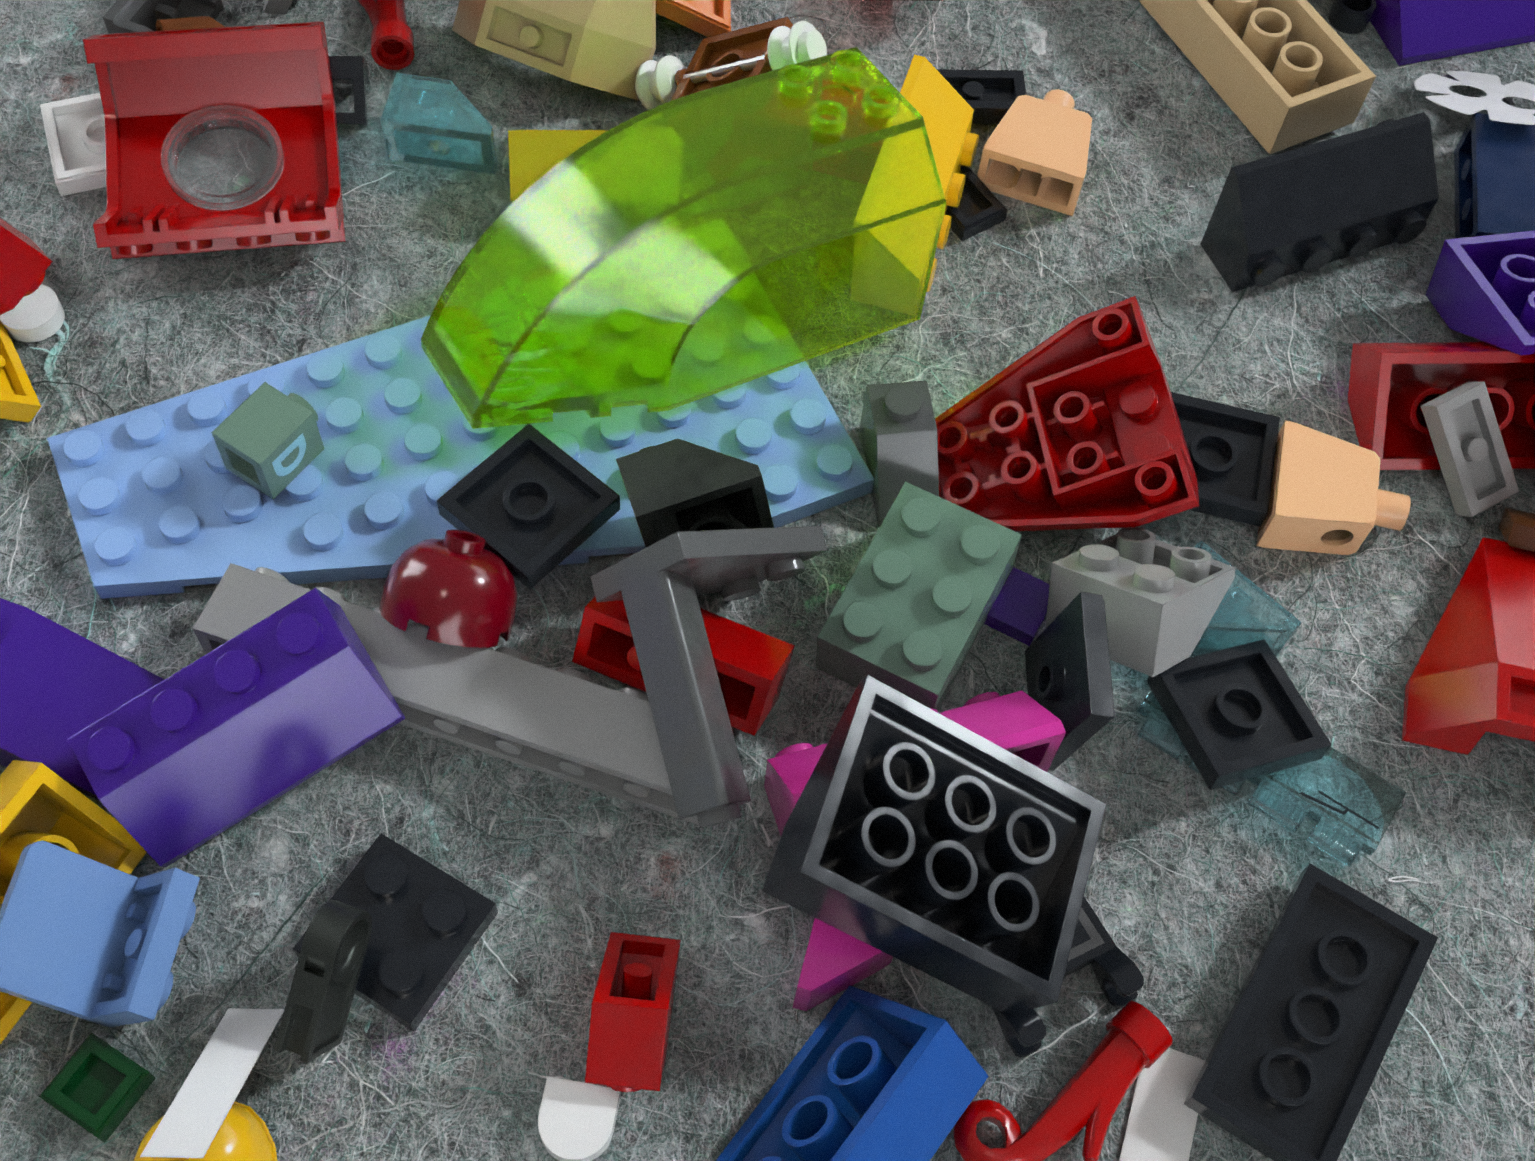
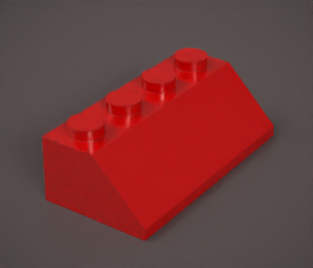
M1486 342L1353 343L1347 401L1359 446L1374 451L1379 456L1380 470H1441L1421 405L1466 382H1485L1512 469H1535V354L1519 355Z

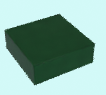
M91 1032L39 1097L105 1143L156 1078L149 1071Z

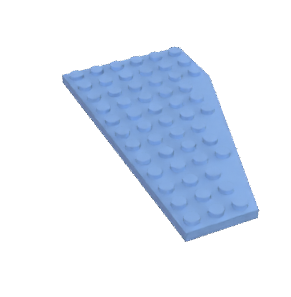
M724 221L47 438L93 586L101 599L184 593L185 586L219 584L230 563L253 571L258 567L268 568L280 573L293 584L387 578L392 565L409 547L426 539H444L447 530H458L439 514L437 500L528 424L532 425L620 495V510L559 565L589 563V556L637 553L646 548L616 459L638 452L643 448L656 446L677 438L758 465L762 474L774 528L872 493L874 484L871 472ZM264 382L287 396L290 393L301 396L313 407L318 415L316 423L325 448L274 499L226 469L211 433Z

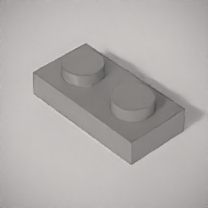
M1466 382L1421 405L1456 515L1473 517L1519 492L1485 382Z

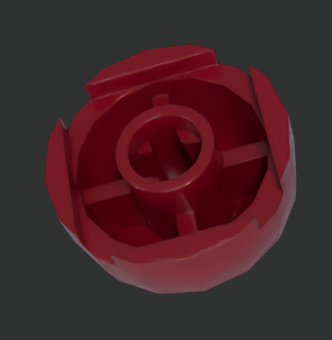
M447 530L444 539L423 540L409 547L395 561L384 585L379 610L385 620L403 631L407 630L409 619L429 626L426 637L428 640L461 647L490 648L498 646L500 636L505 641L510 638L516 614L517 590L513 575L503 560L493 552L484 549L486 540L483 537L462 530Z

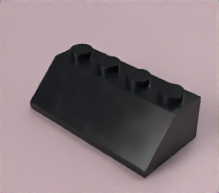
M1422 112L1231 167L1200 243L1231 291L1236 292L1255 285L1257 287H1264L1275 282L1278 278L1301 271L1313 272L1327 263L1350 256L1358 258L1373 249L1395 242L1399 244L1407 243L1420 235L1425 229L1426 221L1439 199L1430 119Z

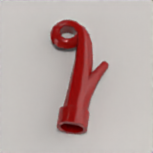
M357 0L365 9L373 26L371 32V55L373 60L379 66L389 70H399L410 65L414 59V35L407 24L404 0Z
M1129 1001L1106 1024V1035L1023 1135L1012 1113L1001 1103L989 1099L976 1100L968 1105L954 1126L953 1135L957 1150L965 1161H1043L1067 1144L1086 1126L1082 1151L1084 1161H1098L1109 1125L1128 1088L1144 1068H1150L1173 1044L1169 1031L1146 1007L1135 1001ZM986 1121L996 1124L1002 1133L1003 1148H988L982 1144L976 1135L977 1125L980 1122Z

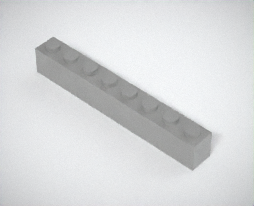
M230 563L195 623L193 630L205 654L306 594L311 589L290 583L283 575L268 568L258 567L253 571ZM317 587L318 590L339 604L406 718L398 724L679 818L647 694L631 688H622L617 691L595 684L588 676L575 669L563 667L556 671L532 663L524 654L507 647H499L496 650H492L489 648L461 647L426 639L429 628L408 622L407 630L403 631L381 616L379 607L371 610L350 603L347 598L332 589ZM697 815L682 819L699 825Z

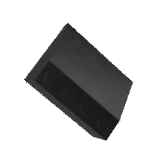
M867 675L860 680L785 824L762 891L1004 1013L1015 1014L1058 1002L1106 804Z

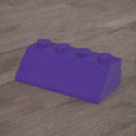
M1376 0V8L1370 22L1397 64L1402 66L1534 42L1535 0Z
M314 588L74 734L67 741L98 800L160 867H167L406 718L341 606L320 590Z

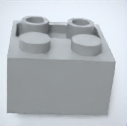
M1123 528L1111 537L1095 544L1085 545L1079 551L1052 563L1045 629L1080 592L1103 595L1110 660L1154 677L1191 656L1232 584L1236 567L1211 559V554L1206 550L1187 546L1176 547L1156 540V535L1149 530Z

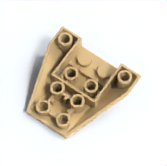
M460 0L452 31L475 46L567 81L639 100L635 89L637 71L642 63L653 60L656 50V0Z

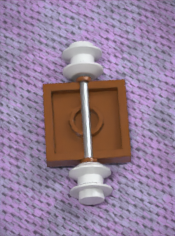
M788 16L702 39L687 69L677 57L672 55L664 56L659 61L648 60L642 63L636 75V94L650 113L655 115L664 114L675 130L695 125L706 126L717 120L740 115L751 116L761 111L768 101V95L777 78L784 84H794L800 77L807 80L817 78L826 60V43L823 36L811 23L798 21L793 25Z

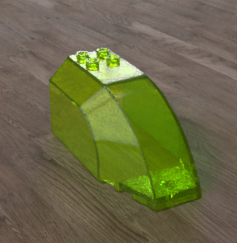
M857 47L839 50L833 54L797 64L786 65L780 69L699 91L645 111L611 128L555 165L526 189L496 219L470 250L445 287L421 337V347L472 429L552 422L553 413L586 410L591 418L611 416V408L645 404L648 413L669 411L920 320L946 207L944 192L923 116Z

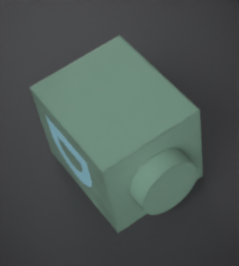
M266 382L211 432L226 469L272 499L288 486L325 449L316 423L318 415L313 407L301 396L295 393H290L287 396Z

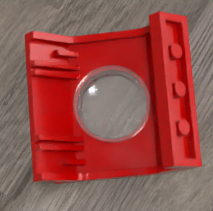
M324 21L97 34L83 39L87 64H95L105 120L107 207L105 213L93 224L97 248L110 247L112 259L346 242L336 106Z

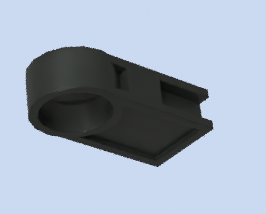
M329 900L314 915L302 942L301 952L274 1047L275 1051L282 1052L288 1050L301 1055L300 1061L308 1063L341 1044L371 937L372 917L369 912L337 900Z

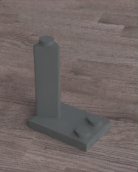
M821 526L676 532L590 576L597 602L620 600L624 602L679 819L697 815L700 828L714 826L740 818L741 814L738 805L751 802L697 594L722 593L724 601H734L759 593L761 591L759 582L765 579L767 581H778L803 573L805 571L804 561L828 551Z

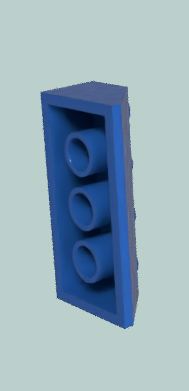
M849 985L716 1161H930L989 1076L945 1019Z

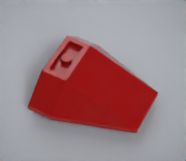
M1136 296L1076 318L935 418L938 434L939 497L1015 532L1138 527L1199 506L1196 474L1168 381Z
M1482 538L1406 684L1402 741L1469 755L1485 732L1535 742V552L1509 546L1505 541Z

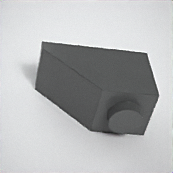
M927 380L867 385L860 431L866 464L874 478L872 496L878 527H880L905 481L939 496L938 434Z

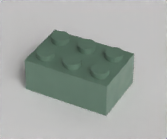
M905 481L817 637L816 668L855 687L858 686L862 678L869 675L926 707L939 710L1013 569L1022 534Z

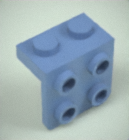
M37 841L28 844L21 852L0 907V991L109 1028L155 1020L157 1011L165 1004L172 990L173 973L170 970L179 942L187 934L194 921L196 905L193 902V898L200 877L177 868H171L138 878L47 841Z

